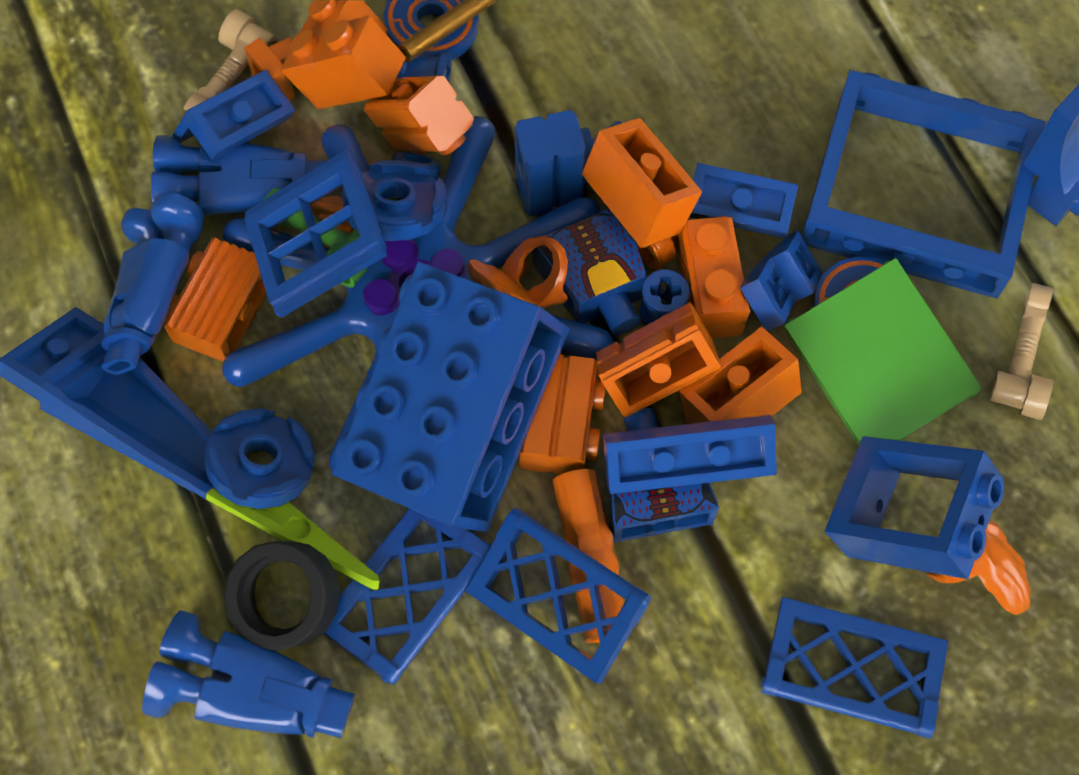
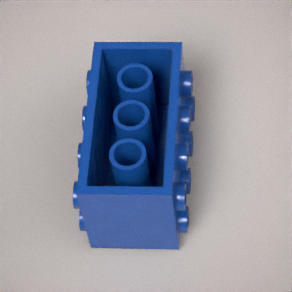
M418 262L414 273L405 279L399 294L400 307L392 326L384 331L380 338L377 351L379 359L371 378L363 383L356 399L358 410L350 430L342 435L336 446L334 456L336 464L331 475L450 526L488 533L570 328L540 306Z

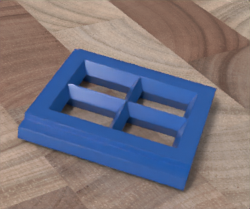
M347 149L245 211V224L269 303L273 305L275 314L281 318L387 256V247L358 164L354 161L352 153ZM343 186L349 205L316 224L310 205ZM302 211L308 230L275 249L270 229ZM353 217L360 237L331 255L326 256L321 236ZM312 242L318 262L285 281L280 261Z

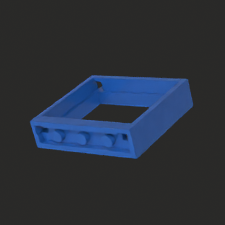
M849 70L801 237L808 247L848 258L861 256L878 258L882 261H891L896 258L906 274L998 299L1013 275L1034 179V173L1023 166V163L1043 131L1046 121L1029 117L1022 112L1006 111L983 105L973 99L957 98L937 93L924 86H911L884 79L874 73H861ZM854 109L1019 153L996 253L827 207Z

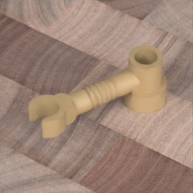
M239 9L232 10L222 23L218 39L221 44L233 51L208 84L191 95L183 109L187 111L232 86L237 77L242 73V70L248 65L244 47L258 38H261L269 47L278 43V37L256 25V19Z
M1032 283L1030 293L1027 294L1019 335L1009 373L997 372L989 401L1020 409V415L1042 420L1049 404L1054 380L1032 374V367L1053 288Z

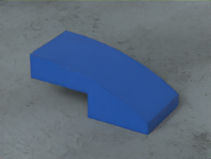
M797 230L778 243L754 267L740 286V289L764 329L769 331L785 324L796 301L814 293L823 272Z

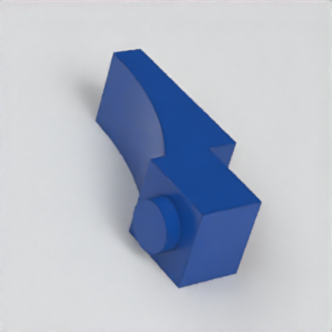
M1079 85L1054 110L1023 163V166L1039 177L1031 189L1028 206L1055 226L1069 212L1076 216L1079 215Z

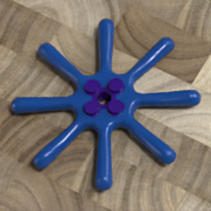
M473 116V125L464 133L466 138L463 144L453 151L443 180L447 195V211L441 224L428 234L411 240H384L387 247V256L367 267V272L354 287L345 286L347 295L342 306L331 313L231 352L223 361V376L233 386H247L345 336L358 334L369 338L375 347V357L363 381L364 383L371 378L379 359L377 351L380 338L384 331L392 326L399 310L401 287L405 279L414 273L418 262L472 281L467 271V265L470 260H478L499 268L504 265L507 258L523 241L532 237L544 236L600 213V207L593 199L580 197L485 244L469 245L460 241L455 233L456 223L496 133L494 125L487 118ZM343 124L328 127L322 135L321 145L329 160L347 149L352 153L354 161L358 164L360 173L368 172L369 164L354 132ZM236 218L228 222L224 227L222 240L230 245L235 244L239 248H245L249 252H254L244 218ZM274 228L270 229L275 249L295 237ZM312 242L282 259L280 265L304 271L317 263L318 260ZM324 247L325 252L327 253L330 248ZM554 316L570 328L561 350L564 354L594 358L597 361L596 352L614 343L612 336L603 328ZM356 399L329 458L331 471H333L336 464L334 457L336 446L342 435L350 430L357 413Z

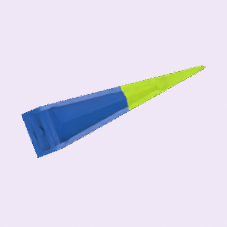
M77 307L73 308L0 358V376L40 401V409L282 541H295L311 545L327 557L334 569L371 589L378 590L380 583L378 575L290 502L278 507L256 509L237 505L220 495L208 480L204 464L207 441H209L214 432L171 391L140 357L136 368L126 373L114 375L103 370L102 364L107 352L101 346L104 336V324Z

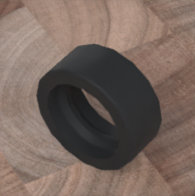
M273 541L255 545L237 559L227 576L224 600L227 617L238 635L256 646L277 651L309 644L325 633L337 615L341 593L337 573L324 554L309 544L295 541ZM279 561L294 563L300 567L309 579L312 593L310 609L305 619L296 626L286 629L272 627L263 620L257 610L254 595L257 578L262 570L271 563Z

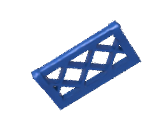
M513 508L498 530L496 539L465 591L595 683H602L633 628L637 626L651 601V595L629 583L529 517L528 514L519 508ZM524 531L542 543L543 552L518 559L515 544ZM561 556L584 571L587 576V582L561 588L555 557ZM545 560L551 591L525 598L519 566ZM510 570L515 601L508 600L491 588L500 571ZM605 585L626 599L616 617L605 618L599 586ZM589 589L596 622L569 628L563 596ZM553 598L559 631L554 632L528 614L527 605ZM597 629L600 646L593 658L574 646L570 635Z
M409 509L365 564L379 577L392 559L400 558L403 586L371 591V588L353 579L340 595L337 615L323 634L379 675L385 683H390L394 686L411 661L464 594L491 545L469 530L450 526L413 509ZM422 521L436 531L437 543L405 548V543ZM442 535L450 541H443ZM461 548L472 557L455 578L448 579L444 551ZM439 552L442 580L410 585L406 557ZM444 589L443 595L423 621L414 623L411 594ZM405 595L408 624L375 629L372 600ZM365 601L369 630L351 633L341 624L358 602ZM409 633V639L392 661H389L378 652L376 638ZM370 639V646L362 640Z
M782 597L765 675L761 680V693L815 706L931 739L936 729L938 701L948 640ZM794 620L823 627L826 633L801 647L792 634ZM843 632L877 641L881 648L857 662L839 636V633ZM831 639L849 667L823 681L805 653ZM790 646L793 652L787 655ZM899 647L926 654L924 671L913 677L894 648ZM886 654L904 680V683L880 697L861 667ZM798 658L816 687L808 688L783 681L785 665ZM853 673L872 702L868 704L831 694L828 687ZM920 680H922L921 688L917 684ZM909 688L918 701L916 716L890 710L884 702Z

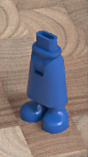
M157 135L153 145L155 172L151 174V202L153 203L157 194L170 192L185 196L194 202L199 201V207L204 215L245 212L260 203L273 188L281 190L328 160H307L306 153H294L284 149L244 143L212 161L202 146L201 148L186 147L181 145L171 135ZM187 171H189V172L200 171V172H199V176H182V175H181L182 173L187 172Z
M170 192L159 193L153 200L151 211L132 208L128 209L123 215L121 221L122 231L129 241L136 244V246L123 252L118 280L104 322V336L101 346L107 352L102 368L110 374L120 375L135 369L139 356L150 349L155 342L156 334L160 332L166 319L178 283L189 264L190 249L200 237L204 226L205 217L202 209L185 196Z
M179 610L173 617L160 645L161 657L178 663H193L205 666L213 673L211 677L206 676L202 678L184 672L172 665L156 661L150 671L144 692L143 714L161 718L166 716L176 703L186 702L196 704L194 719L203 722L260 732L306 734V736L314 738L317 732L339 739L342 738L354 702V693L332 687L333 679L322 678L299 662L277 651L256 646L231 632L224 631L219 643L210 640L201 633L200 621L194 613Z

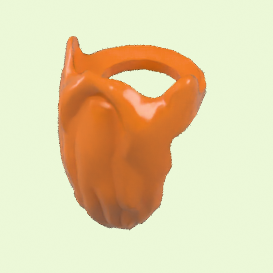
M547 236L532 237L523 241L507 258L502 270L478 260H470L467 265V271L473 282L540 306L541 308L563 304L568 298L563 291L568 266L565 249L557 240ZM546 246L553 256L551 273L543 283L527 291L520 283V278L527 269L525 258L536 247Z
M989 521L985 531L986 544L983 554L979 559L975 560L968 579L978 575L986 589L994 595L1004 610L1011 612L1013 615L1022 614L1030 608L1031 596L1024 560L1009 545L1006 536L998 524ZM925 572L928 577L939 583H957L967 580Z

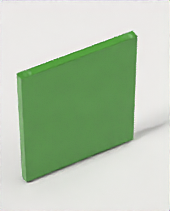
M896 258L891 261H885L880 268L796 319L788 320L787 324L782 327L858 446L863 436L901 441L967 398L975 397L978 391L982 389Z

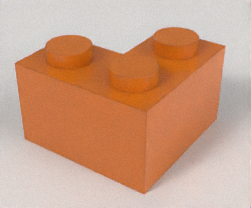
M314 0L308 8L309 16L305 24L289 45L290 52L280 71L318 110L387 96L406 59L405 55L386 35L388 28L363 0Z

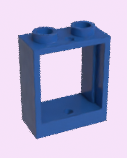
M863 436L824 532L849 558L968 579L975 560L979 559L983 554L986 544L985 531L993 509L997 508L1003 499L1004 478L983 450ZM900 473L959 481L938 537L879 528Z

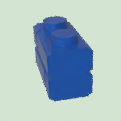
M572 110L548 114L546 120L538 116L517 121L515 126L516 181L525 213H528L529 216L548 213L555 206L558 208L576 198L583 197L584 185L589 184L582 176V171L593 148V140L588 127L580 128L577 115Z

